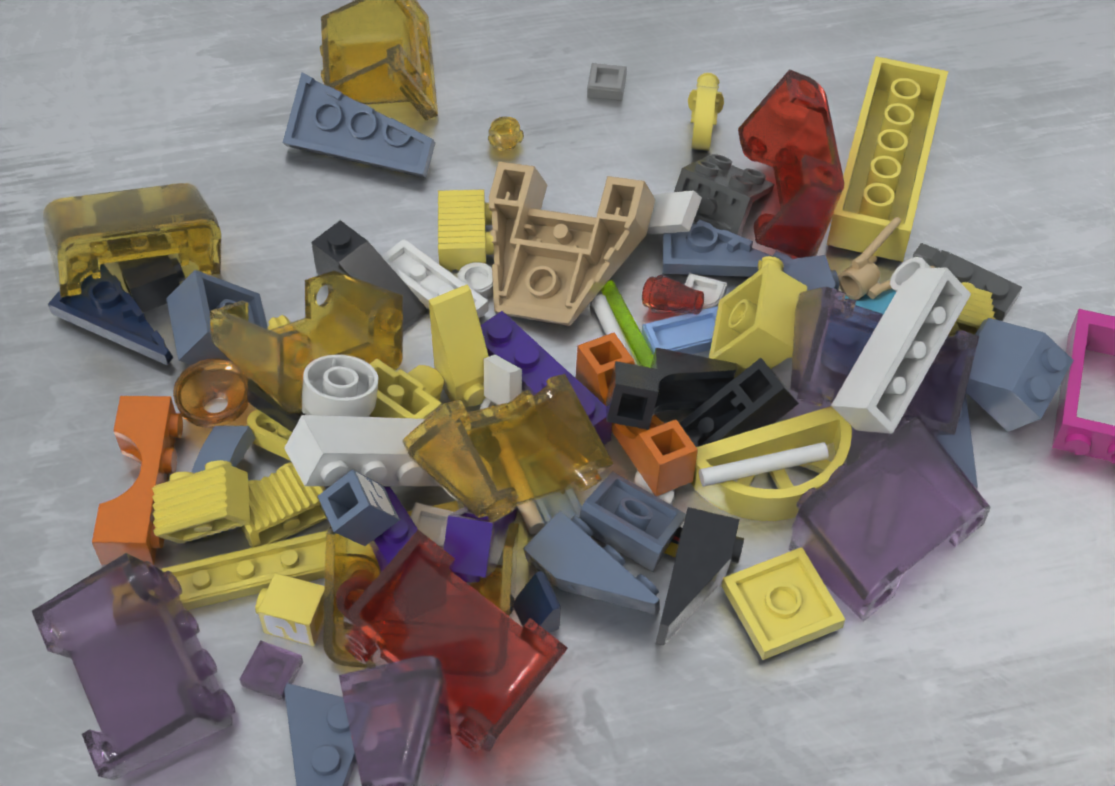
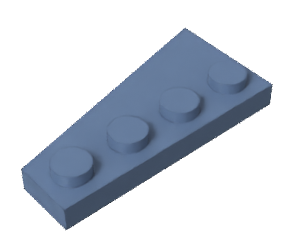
M302 72L282 143L291 148L426 178L436 142L432 138L375 111L361 102L359 103L349 98L342 92L326 86Z

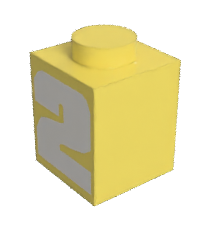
M274 573L269 587L262 588L255 606V612L259 615L264 633L315 647L330 611L326 586Z

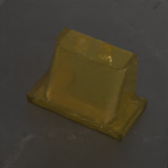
M355 0L321 16L322 45H320V53L323 58L321 78L324 85L330 86L365 105L410 102L425 121L438 116L429 16L417 0Z

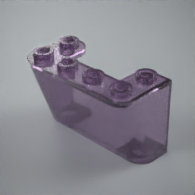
M917 416L910 420L908 417H905L899 421L894 432L881 442L878 440L871 442L862 451L858 460L850 466L846 463L842 464L832 473L825 485L818 490L813 487L801 496L796 505L799 511L791 527L793 532L788 550L792 551L802 547L823 583L864 622L895 597L901 577L906 571L949 537V542L954 547L958 546L985 524L991 506L922 418Z
M127 553L31 611L47 651L70 658L73 661L101 729V732L89 729L81 735L98 777L111 780L125 776L232 726V714L236 711L232 699L224 689H220L214 676L217 673V666L213 657L206 649L201 647L196 634L200 632L196 619L187 609H184L179 595L182 594V588L172 572H163L149 561L144 562Z

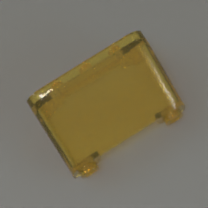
M177 183L59 198L50 202L44 208V230L61 297L81 294V282L91 274L93 279L101 278L100 264L178 253L181 266H187L189 261L198 266L200 272L208 275L221 274V230L218 220L200 191L192 184Z
M565 374L550 377L546 381L547 385L534 396L530 390L523 391L511 402L472 412H467L461 399L444 403L402 440L407 453L414 462L476 517L487 516L490 521L504 517L512 512L516 506L574 487H577L579 492L590 489L602 481L600 473L614 464Z

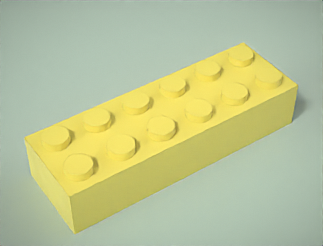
M878 56L875 57L833 212L827 245L863 253L882 230L895 217H899L901 223L873 255L903 262L914 222L948 71Z

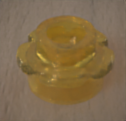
M504 116L495 119L488 130L489 143L503 151L516 148L517 143H521L524 139V133L520 130L519 122L512 117Z

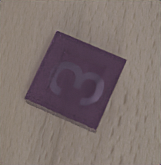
M260 640L239 679L241 686L284 701V688L286 683L293 684L303 664L302 655Z

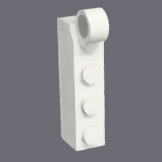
M914 257L903 262L894 271L890 280V286L896 294L831 404L855 430L893 434L971 295L948 268H931L923 258Z
M301 415L284 447L304 486H331L353 469L383 486L438 485L442 486L446 493L454 499L464 503H474L479 499L491 479L489 469L480 460L473 456L462 454L465 446L450 422L446 419Z

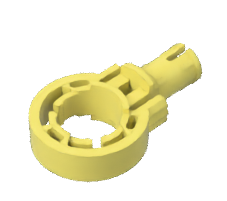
M703 73L697 79V89H693L688 97V107L692 111L691 123H694L691 149L710 151L712 127L717 123V114L723 109L724 96L722 92H718V84L720 83L718 77L713 73Z

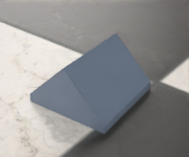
M612 471L586 499L581 508L579 518L590 527L594 538L610 545L618 552L654 572L683 524L686 513Z

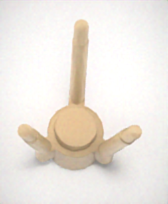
M895 217L864 252L851 262L852 265L839 275L840 289L850 299L859 300L865 294L874 299L882 292L892 289L890 280L878 283L880 271L874 264L877 261V256L873 254L901 223L899 217Z

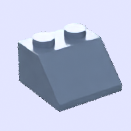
M194 270L166 298L178 361L213 372L268 360L274 355L259 293Z
M988 318L982 322L950 378L1009 432L1042 419L1074 360L1045 332Z

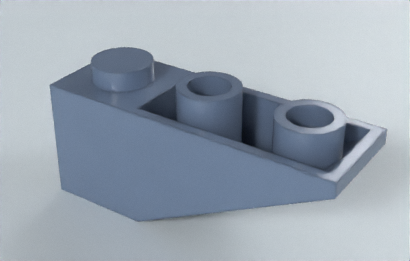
M560 510L523 548L526 560L538 571L545 573L547 579L559 590L654 615L660 610V600L656 596L659 591L656 586L642 574L635 578L623 567L626 563L624 558L610 545L606 544L602 548L591 538L593 531L576 515L570 519Z

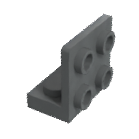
M712 154L683 167L674 192L695 191L702 197L694 218L695 222H698L700 219L710 223L716 229L727 230L741 236L752 203L772 192L775 184L765 180L766 176L757 170L749 168L742 170L733 166L732 160Z

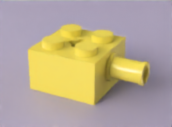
M767 256L763 257L762 261L759 260L758 272L719 300L709 358L737 363L734 379L760 358L772 369L785 359L792 358L801 347L802 338L800 336L803 317L807 309L805 301L808 286L784 273V264L776 257Z

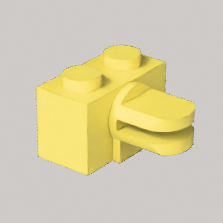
M375 359L370 363L378 374L376 406L370 417L439 418L442 405L439 400L444 379L436 369L430 366L418 365L406 373L401 369L396 372L379 359Z

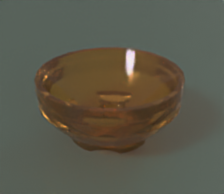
M220 358L199 361L190 365L177 378L173 390L176 407L184 419L196 426L214 428L215 426L227 425L239 418L249 405L247 400V383L249 378L244 369L232 361ZM215 398H221L228 402L227 407L221 412L211 413L204 409L207 402Z

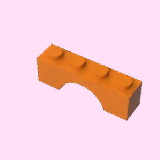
M615 332L577 345L575 378L605 406L615 361L635 365L634 359ZM654 414L649 430L612 423V433L655 496L693 482L698 449L676 419L664 423Z
M120 396L113 431L122 455L139 462L141 470L134 484L125 493L115 499L99 504L92 544L101 565H154L157 548H163L165 539L157 537L153 532L156 527L153 524L155 520L153 513L155 510L152 505L155 502L152 498L154 495L152 488L155 485L168 482L169 474L176 472L177 452L174 448L175 438L182 437L183 418L181 413H176L171 396Z

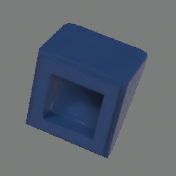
M542 571L536 572L513 602V608L529 639L558 630L560 626L561 606L545 573Z

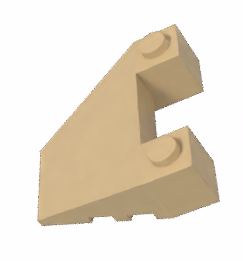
M498 162L489 194V209L492 211L493 230H490V234L493 236L491 243L494 246V264H492L494 312L498 314L503 311L507 316L571 326L647 235L655 198L645 181L607 176L597 217L541 210L548 185L535 166Z

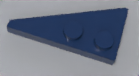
M93 252L48 303L51 314L165 365H168L173 359V355L166 347L164 339L157 330H153L147 322L143 311L130 294L123 290L121 282L115 275L110 273L104 265L102 257L97 252Z

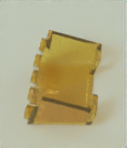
M333 270L305 280V318L268 330L249 322L248 302L242 300L210 311L211 338L213 344L288 413H298L302 411L304 370L310 362L327 355H348L359 358L369 364L375 359H379L393 370L399 368L403 359V295ZM327 285L328 296L324 303L318 305L317 293L322 286Z

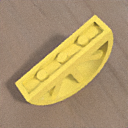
M830 406L696 447L698 453L694 479L691 485L712 505L741 518L756 521H780L801 516L824 503L837 488L842 478L851 446L852 427ZM825 442L826 445L834 443L835 457L832 462L825 459L799 465L820 474L797 486H793L785 469L769 472L778 489L750 487L755 475L740 478L737 482L731 480L704 487L700 482L699 469Z

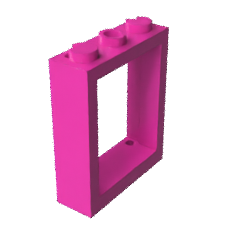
M1078 309L1068 333L1066 353L1074 361L1061 382L1052 448L1073 452L1075 455H1086L1107 460L1115 464V426L1077 417L1085 351L1089 350L1115 356V316Z

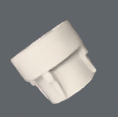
M327 355L313 360L307 365L303 373L302 412L305 415L370 417L376 406L377 372L369 363L348 355Z

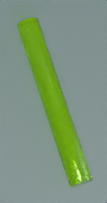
M608 281L601 291L605 295L639 364L651 368L654 355L615 282Z

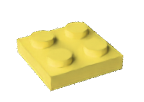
M802 547L723 577L721 587L762 660L827 635L844 626L845 618Z

